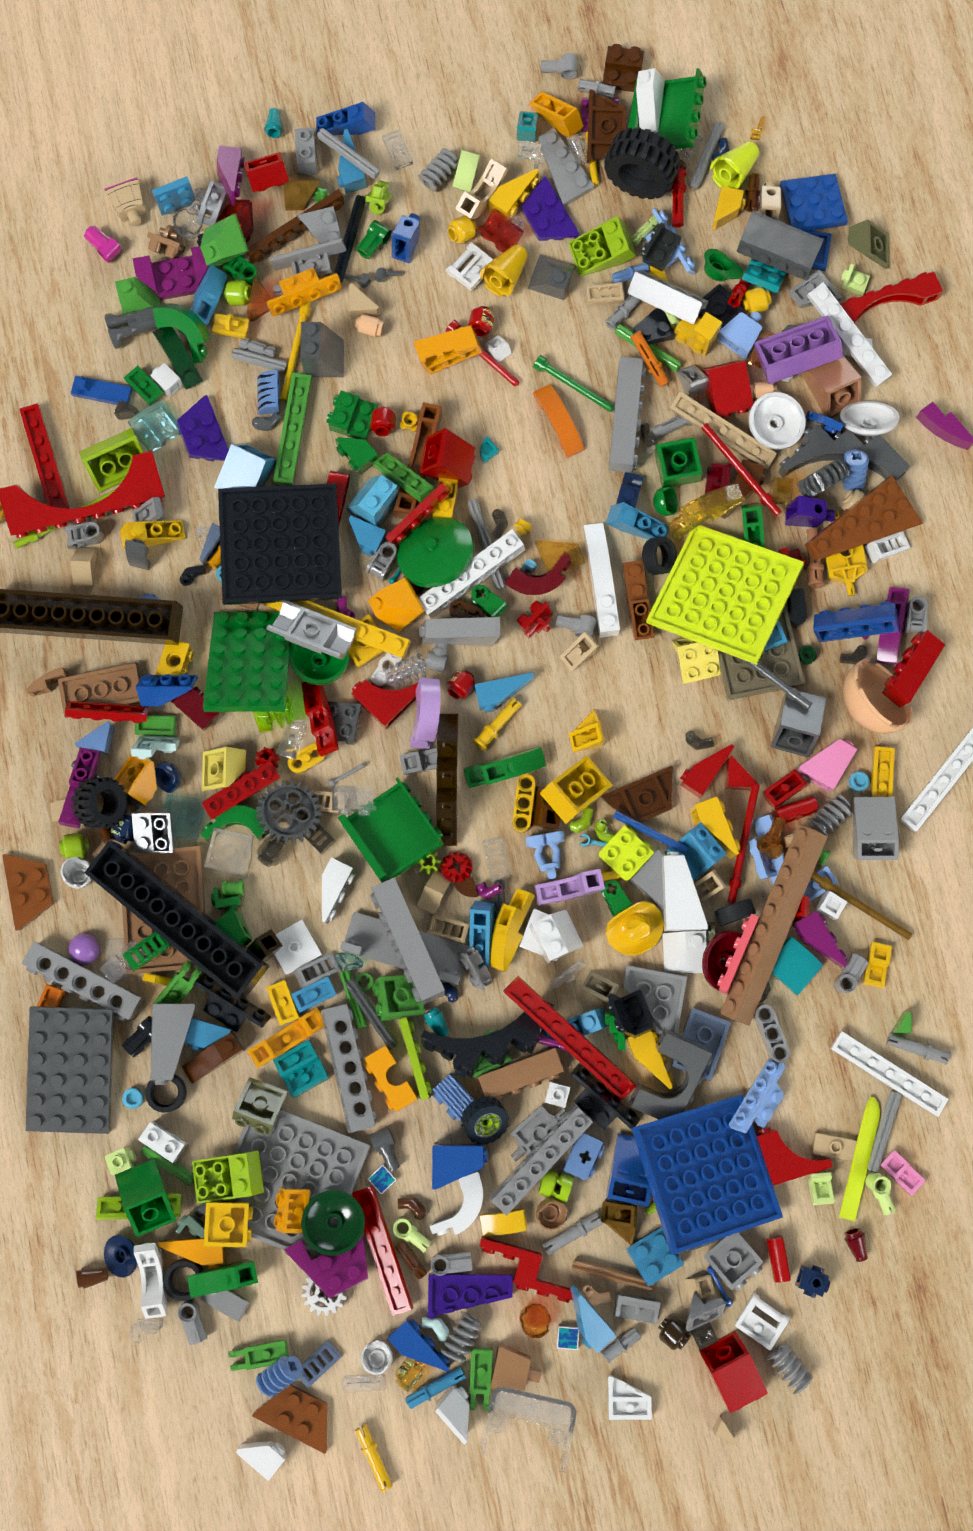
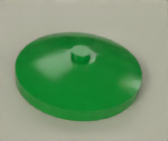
M439 517L421 522L416 529H411L406 534V539L400 543L397 552L398 565L405 578L407 577L411 583L417 586L432 588L446 585L465 572L474 555V541L464 524L452 518Z

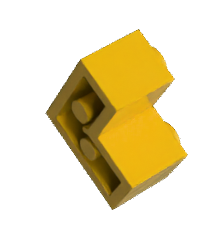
M707 312L702 319L697 317L695 324L681 319L675 328L674 338L680 344L689 346L695 353L706 356L717 340L722 321Z

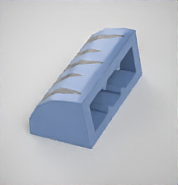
M278 370L265 371L257 376V415L280 414V377Z

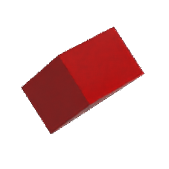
M731 756L726 761L725 789L751 791L752 783H758Z

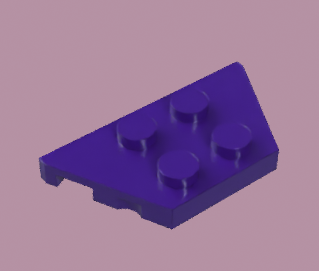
M546 176L543 177L521 206V211L539 241H548L550 239L563 240V238L575 239L579 237L580 234L550 182Z
M205 395L177 419L176 424L189 458L225 461L229 449L209 398Z

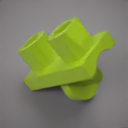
M378 180L377 184L372 186V191L366 195L365 201L370 202L369 208L372 213L382 214L385 211L386 203L392 199V193L388 192L389 182Z

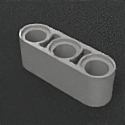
M759 1005L754 1014V1020L768 1056L775 1062H785L790 1056V1050L775 1011L770 1005ZM762 1008L768 1011L769 1015L766 1020L761 1019L759 1016ZM769 1028H773L776 1031L774 1039H769L767 1036ZM778 1047L784 1052L781 1059H777L774 1054L775 1049Z

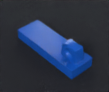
M75 376L71 395L74 397L128 407L132 394V388L129 386Z

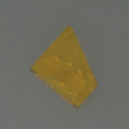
M535 541L536 548L547 572L553 568L564 551L571 555L569 559L571 564L567 570L585 563L577 543Z

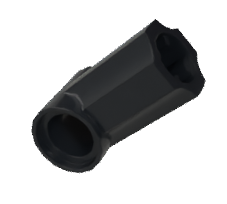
M151 1015L145 1018L138 1025L137 1030L122 1044L124 1050L133 1058L151 1043Z

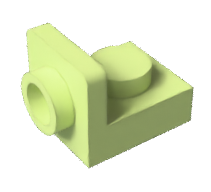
M851 264L848 270L844 269L840 279L844 281L841 288L863 296L870 276L853 270L854 265Z

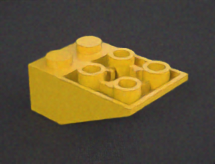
M714 797L694 804L689 811L695 826L701 822L727 853L726 856L729 859L736 857L739 854L740 845L736 838L733 839L731 833L733 827L730 820L725 818L723 812H726L722 800L719 801L718 797Z

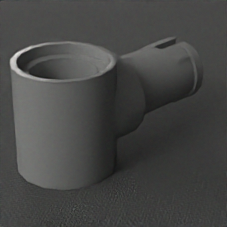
M389 1127L369 1135L375 1152H379L383 1156L389 1172L399 1168L400 1164L394 1152L395 1140Z

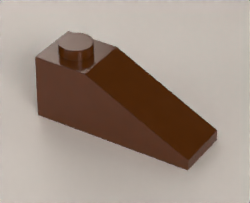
M743 459L741 464L757 483L762 485L766 474H763L765 467ZM738 472L721 518H727L755 492Z
M229 1033L188 1061L182 1068L193 1084L245 1051L236 1034Z

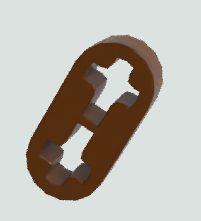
M461 600L453 601L449 607L450 615L453 618H473L468 614L475 616L476 613L479 614V618L485 617L484 612L480 608ZM461 606V610L466 613L458 612V614H455V609L453 608Z

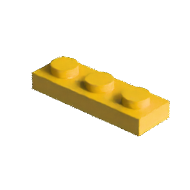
M873 747L871 797H892L895 748Z

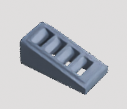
M215 523L211 524L199 559L205 567L209 565L207 562L217 552V547L220 545V527Z
M329 1340L301 1364L302 1369L306 1367L313 1376L310 1379L303 1370L300 1379L307 1388L342 1357ZM325 1348L332 1355V1360L323 1352ZM318 1355L326 1362L325 1366L318 1360ZM313 1361L320 1371L316 1372L310 1363Z

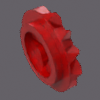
M460 851L450 852L443 858L441 863L442 875L445 879L454 883L463 882L468 879L473 870L472 860L467 854ZM454 860L457 864H462L460 866V873L455 868L452 869Z

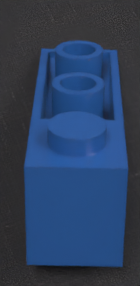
M360 102L316 117V134L321 128L326 129L332 135H343L346 129H348L350 135H360L375 130V112L367 104Z
M142 675L136 685L141 706H162L192 690L199 678L198 675Z
M407 1317L389 1334L388 1340L401 1355L447 1372L450 1370L449 1358L434 1348L436 1344L428 1335L424 1337L420 1332V1325L414 1319L410 1321Z

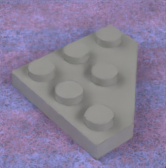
M626 966L623 987L628 994L639 989L642 990L656 1025L654 1032L661 1035L663 1029L666 1028L678 1034L687 977Z

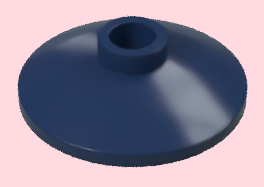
M125 1235L112 1236L104 1247L106 1266L115 1276L121 1278L130 1276L136 1270L138 1264L134 1255V1243Z

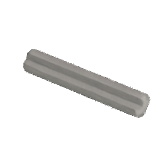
M239 348L233 349V359L278 370L283 373L287 369L286 361Z

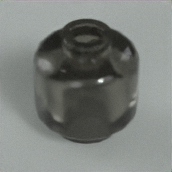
M267 837L257 849V859L267 867L277 866L287 854L282 839L279 843H276L277 837L272 839Z

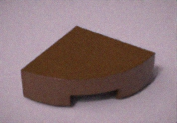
M473 877L463 882H453L456 890L462 895L470 898L478 897Z

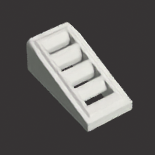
M903 531L872 541L865 546L872 563L879 562L911 548ZM895 538H897V540H898V542H899V544H900V546H901L900 548L898 547Z

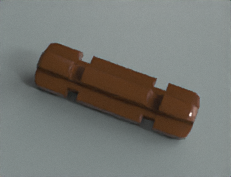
M404 1240L400 1241L395 1246V1249L399 1254H402V1258L410 1269L415 1271V1276L418 1279L423 1278L427 1274V1270L423 1265H420L421 1262L413 1251L408 1249L407 1243Z

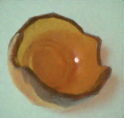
M529 1303L521 1310L519 1324L526 1335L531 1338H541L549 1332L548 1327L551 1317L546 1307L539 1303Z

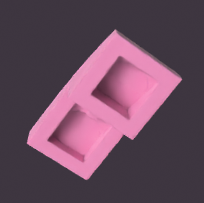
M895 1150L880 1165L911 1197L926 1181Z

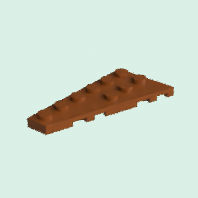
M889 476L809 540L805 546L816 561L923 523L894 477Z

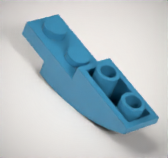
M209 266L193 296L194 301L190 307V310L202 320L204 325H208L214 313L227 278V274L215 266ZM178 330L179 333L186 336L182 331Z

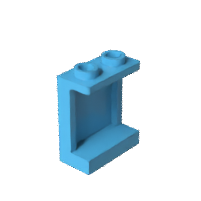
M701 822L678 841L688 846L685 854L672 847L664 852L666 855L667 852H679V855H684L693 881L727 855Z

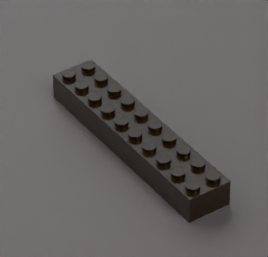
M0 589V633L179 645L183 606L177 601Z

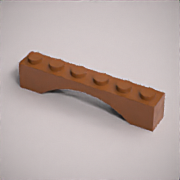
M423 402L408 464V468L424 480L426 476L420 474L426 437L438 432L442 419V406ZM402 488L398 492L394 507L395 518L404 519L419 504L417 499Z

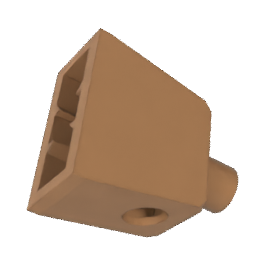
M499 1343L490 1389L525 1391L527 1380L540 1382L542 1370L530 1367L531 1357Z

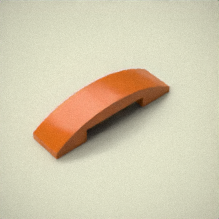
M549 384L534 391L533 395L541 410H544L557 434L559 444L566 457L569 458L584 451L585 448L577 429L554 388Z

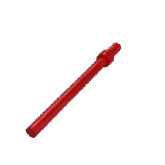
M708 423L704 424L701 429L760 497V502L767 506L776 517L780 515L782 511L774 503V498L763 490Z
M752 783L739 843L740 850H738L739 854L736 858L732 878L730 877L729 881L730 891L727 902L730 903L736 902L738 888H741L742 880L740 878L760 788L758 784Z

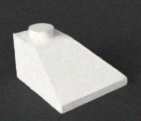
M706 931L663 933L664 972L670 974L703 973L702 958L707 946Z
M455 1384L436 1402L435 1412L465 1445L468 1438L469 1394L462 1386L458 1388Z

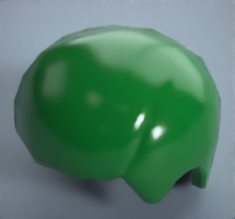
M661 487L654 494L653 505L656 512L661 516H670L677 513L678 499L674 487Z

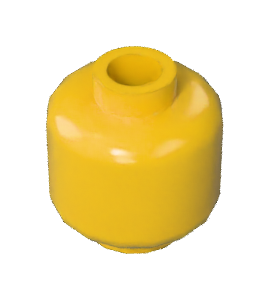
M466 215L460 216L449 223L448 235L453 242L463 244L475 237L476 223Z
M763 287L748 290L744 295L745 298L742 300L743 308L745 311L748 310L750 314L756 311L758 313L768 310L769 304H771L769 291L767 289L764 290Z

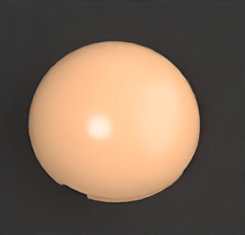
M863 659L857 662L848 672L843 686L844 702L851 717L863 728L876 733L888 734L906 728L913 718L912 707H908V704L899 708L882 694L885 688V681L893 674L880 663L874 664L869 662L870 659Z

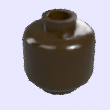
M673 1317L670 1320L665 1318L658 1327L661 1330L659 1339L671 1350H681L691 1337L689 1331L685 1329L686 1325L677 1317Z

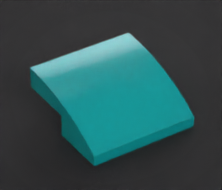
M790 936L784 942L771 974L781 981L793 994L798 996L822 968L823 964Z
M310 1040L303 1042L273 1060L293 1099L330 1079Z

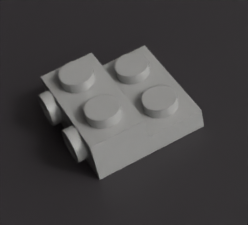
M739 1233L725 1237L703 1256L731 1290L734 1288L737 1291L740 1290L747 1283L744 1280L750 1274L754 1277L763 1269L760 1266L763 1261Z

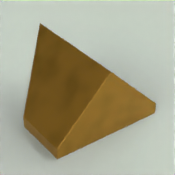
M287 174L289 182L283 184L286 211L304 210L321 180L306 174Z
M603 1201L602 1223H605L628 1244L632 1245L636 1231L637 1206L631 1203Z

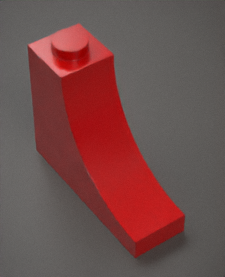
M364 680L362 683L359 681L354 685L351 695L359 704H362L361 706L380 725L387 729L416 701L418 682L401 690H385Z
M770 1127L758 1130L759 1134H756L773 1186L833 1167L829 1158L807 1159L793 1153L784 1144L778 1131L775 1129L771 1130Z

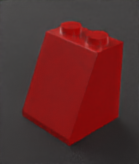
M732 361L700 369L709 380L705 392L713 413L721 418L730 417L732 412L737 411V414L749 412L748 408L752 407L753 398L746 361Z
M443 428L426 437L420 474L435 480H439V477L458 480V488H462L472 480V465L476 458L474 455L475 447L450 430Z
M736 1330L698 1350L730 1414L768 1394L751 1355Z

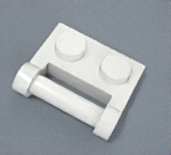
M469 243L466 247L467 250L452 266L449 265L445 271L450 277L455 278L472 291L481 281L480 271L493 259L475 244ZM471 255H475L472 261L460 273L458 271Z
M753 1292L735 1321L734 1326L771 1351L788 1324L790 1317L772 1308L762 1301L758 1294ZM755 1306L778 1321L776 1327L752 1312Z

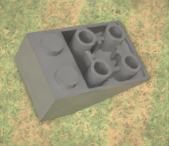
M853 797V857L855 859L898 860L899 837L895 797Z

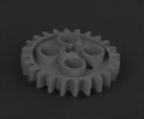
M283 780L282 786L275 782L274 789L268 786V794L262 792L261 797L263 799H258L257 804L260 806L256 807V812L259 813L256 815V820H261L258 826H265L263 834L270 832L269 839H272L274 836L277 837L276 843L284 839L285 845H287L288 840H291L294 845L297 838L303 842L304 835L310 838V831L316 832L314 825L320 824V820L317 818L322 816V813L318 812L321 810V805H315L319 802V798H312L315 792L311 791L308 793V786L302 789L301 782L294 786L293 780L290 781L289 785H286V782ZM296 797L299 801L292 803L289 801V798ZM276 804L280 806V809L274 811L270 806ZM285 810L292 812V815H290L288 812L285 813ZM304 814L307 816V819L300 820L297 816ZM286 822L289 824V827L281 828L278 824Z

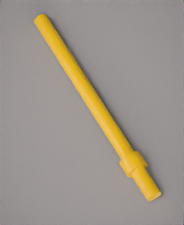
M311 302L299 308L298 314L300 317L280 395V400L287 401L292 372L295 370L301 345V322H306L307 317L310 316Z

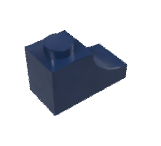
M625 472L616 504L624 502L635 508L644 476Z

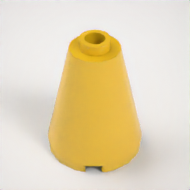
M514 245L482 268L480 278L481 280L484 278L486 282L485 287L491 293L499 297L507 295L506 297L510 296L527 261L528 253L526 249L521 245Z

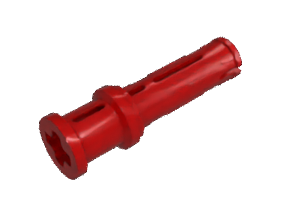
M679 168L670 189L673 194L672 226L675 228L684 226V193L687 190L685 185L687 170L684 168Z

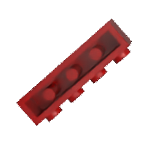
M928 630L921 634L917 633L912 638V645L902 654V661L893 668L894 674L884 683L885 688L882 694L899 708L911 702L945 646L942 641Z

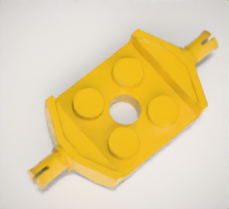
M839 511L835 512L834 520L840 516ZM863 545L849 549V556L837 553L825 558L829 574L827 579L845 584L848 597L856 595L853 583L868 571Z

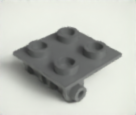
M328 701L337 741L353 745L356 742V730L359 729L357 725L360 724L359 717L360 713H362V704Z

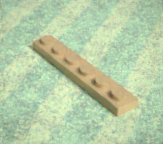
M681 391L678 392L669 407V410L699 429L708 423L727 447L749 461L764 466L765 471L777 454Z

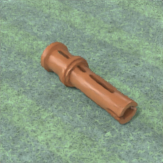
M818 528L806 530L807 542L818 534ZM808 550L809 565L806 568L807 572H809L808 587H824L826 585L825 581H823L824 565L821 563V559L816 560V563H814L815 560Z

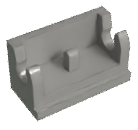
M617 1292L614 1317L657 1324L660 1301L658 1299Z

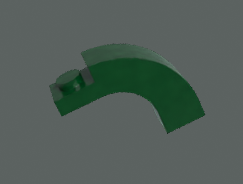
M161 327L152 332L186 390L203 381L173 327Z

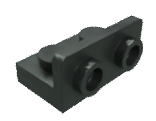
M661 222L658 227L653 229L651 240L649 243H645L641 250L642 261L663 272L682 240L681 236L666 229L665 224Z

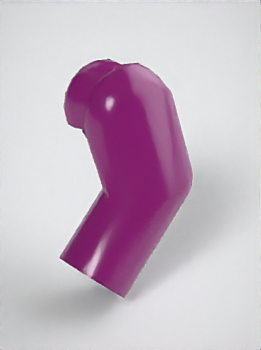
M485 882L476 886L479 892L478 895L486 899L503 892V887L499 882L490 887H487Z

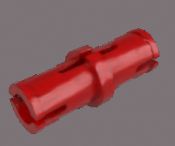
M741 277L739 283L734 286L731 297L728 299L729 305L731 306L734 301L735 303L732 307H738L741 300L745 298L744 295L752 283L742 280Z

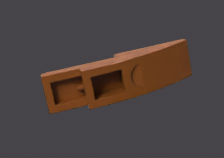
M643 561L622 563L625 579L624 586L634 641L654 638L653 626L646 622L651 610L647 596Z

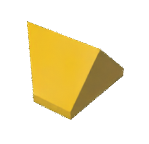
M594 709L573 732L568 733L573 752L603 747L605 742L601 724Z

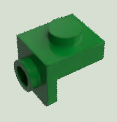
M213 888L211 902L213 906L215 905L216 909H225L228 912L232 908L238 910L239 906H243L241 897L221 899L220 889Z

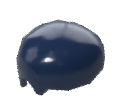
M164 761L155 767L156 784L163 791L172 793L180 786L182 775L179 768L173 763Z

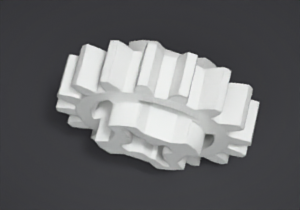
M309 1276L306 1278L309 1284L302 1285L306 1292L302 1293L301 1296L307 1297L304 1305H311L310 1312L316 1309L318 1316L322 1311H324L325 1316H328L329 1310H332L335 1314L337 1312L336 1306L342 1308L344 1304L340 1300H346L347 1295L339 1294L336 1301L334 1297L329 1299L325 1294H320L321 1290L316 1284V1291L311 1295V1287L314 1282ZM317 1301L323 1302V1303H325L326 1306H321V1305L317 1304L316 1302H317Z

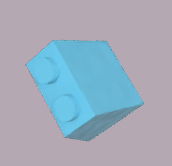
M383 475L369 478L346 507V510L358 519L380 528L394 510L398 496V487Z

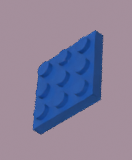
M836 173L780 182L779 186L790 226L802 231L847 225L848 219Z

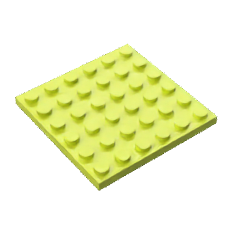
M694 523L646 622L649 625L757 665L800 575L804 562Z

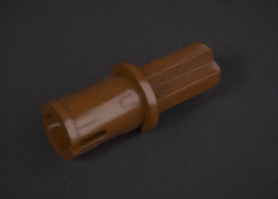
M756 173L749 175L745 208L748 212H752V208H754L753 211L755 212L758 210L760 175Z

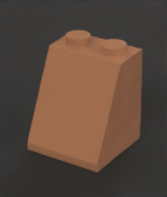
M844 356L843 358L804 371V379L824 416L833 418L839 415L841 410L847 405L861 402V376Z

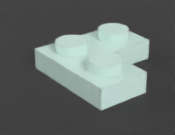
M139 736L131 748V756L138 757L139 759H148L153 756L156 750H160L163 753H172L179 747L180 737Z

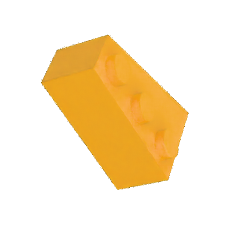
M471 325L413 341L419 360L430 375L482 353L477 336Z

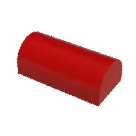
M794 769L764 790L763 796L768 804L775 809L808 784L797 770Z
M810 796L774 809V814L778 825L781 826L815 814L819 806L815 798Z
M783 1236L766 1238L774 1282L790 1281L791 1277Z

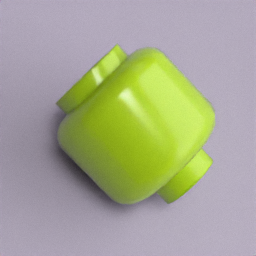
M244 280L230 281L227 283L226 288L223 289V297L231 306H245L252 300L253 290Z
M80 832L65 834L62 840H59L61 856H65L66 859L71 857L84 858L86 851L90 850L89 838L85 839L84 835Z

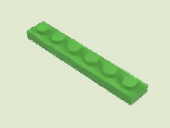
M292 372L273 479L275 484H294L312 376L308 374Z

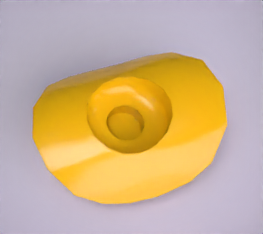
M641 901L613 917L607 923L605 934L608 943L614 950L623 955L635 956L650 950L659 942L663 935L664 922L661 912L652 902Z

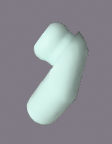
M422 1317L421 1328L433 1329L437 1339L441 1342L448 1339L449 1329L442 1319Z

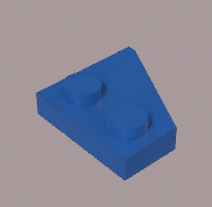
M808 411L805 416L806 419L824 426V431L832 435L835 432L839 433L844 425L827 416Z

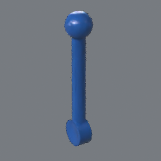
M711 1265L708 1266L707 1272L712 1275L726 1303L725 1306L730 1307L732 1300L727 1297L715 1274V1270Z

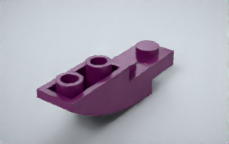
M889 587L888 597L885 602L895 603L899 632L880 634L877 663L897 664L910 590L907 588Z
M80 747L69 779L70 787L58 821L59 825L80 829L79 817L74 816L75 810L71 808V805H74V801H71V798L75 796L73 791L75 788H79L78 784L80 782H84L88 778H96L100 751Z

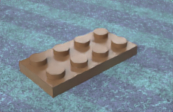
M132 663L59 678L58 684L64 717L68 701L124 705L140 703L136 691V685L140 680L137 664Z

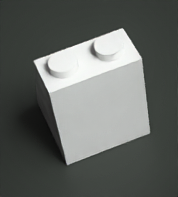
M567 910L550 914L530 925L531 932L547 964L584 947Z

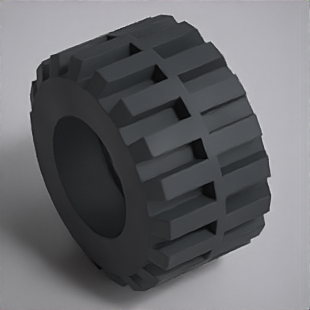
M110 777L88 778L78 784L79 788L74 789L75 796L71 798V801H74V805H71V808L75 810L74 816L79 817L78 822L84 824L85 827L111 828L118 825L119 821L125 818L123 814H127L128 809H126V805H129V801H126V797H128L127 792L123 791L125 788L123 785H119V781L113 780ZM99 793L104 802L101 812H99L96 805Z

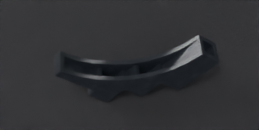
M523 1012L516 1020L504 1028L488 1035L473 1038H451L424 1030L420 1038L426 1050L430 1052L436 1051L448 1061L453 1059V1067L458 1075L472 1078L483 1057L493 1065L499 1064L502 1066L513 1045L523 1053L527 1051L532 1054L544 1029L526 1012Z

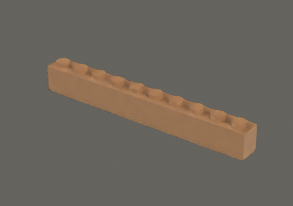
M798 824L720 1014L750 1026L827 840V836Z

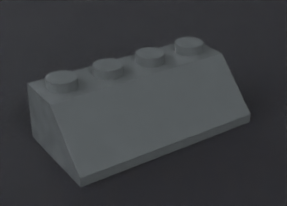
M752 211L740 239L737 252L775 267L780 271L792 274L797 278L807 280L824 239Z

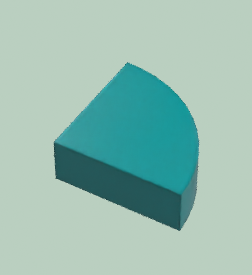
M488 436L482 441L480 449L481 459L484 464L499 453V449Z

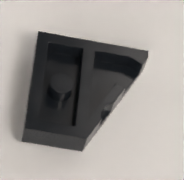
M659 308L653 310L632 330L633 334L641 330L648 345L673 340L675 337L665 312Z

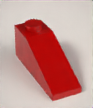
M731 744L693 765L690 770L686 768L680 777L683 780L680 786L701 798L735 746Z

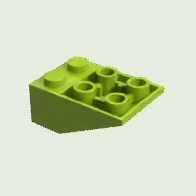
M618 216L568 242L580 277L622 265L637 257L627 225Z
M259 1150L192 1161L197 1203L249 1197L264 1193Z

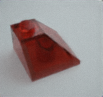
M236 199L235 205H232L230 202L226 206L217 222L236 214L247 243L254 231L252 202L250 200Z

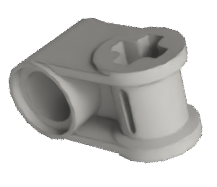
M95 522L69 525L64 528L68 537L67 548L69 549L99 544L105 537L104 531ZM93 530H97L95 535L90 536Z
M383 543L366 568V573H372L379 577L382 582L385 581L397 560V549L393 543ZM386 550L394 551L390 557H386L383 554Z
M915 596L908 602L903 625L904 634L909 632L921 634L927 630L928 603L924 597ZM917 603L920 606V611L915 610L912 604Z

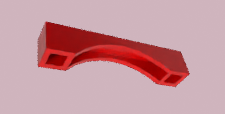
M934 271L928 274L924 272L916 278H906L900 281L899 284L893 286L892 284L886 285L876 292L872 290L865 293L864 296L858 298L856 296L851 297L840 305L855 324L864 313L878 305L889 302H907L922 306L938 300L943 290Z

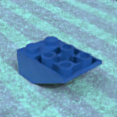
M617 1134L606 1197L649 1207L651 1190L635 1139L632 1136Z

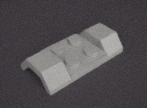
M289 601L283 602L277 619L273 625L267 626V630L284 636L287 641L320 654L324 652L338 659H344L353 643L357 629Z

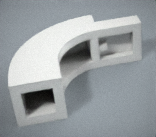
M479 1171L458 1179L463 1192V1204L460 1210L453 1216L431 1223L430 1229L432 1234L437 1233L438 1236L450 1232L449 1228L452 1227L454 1234L457 1235L466 1230L477 1218L483 1202V1185Z
M156 1243L134 1245V1255L141 1274V1309L144 1317L148 1319L166 1316L167 1293L163 1285L165 1266L161 1249L157 1248Z

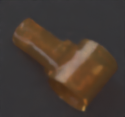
M780 817L773 818L769 832L762 835L756 844L757 849L770 859L779 858L783 852V845L780 843L782 838L780 836L786 820Z

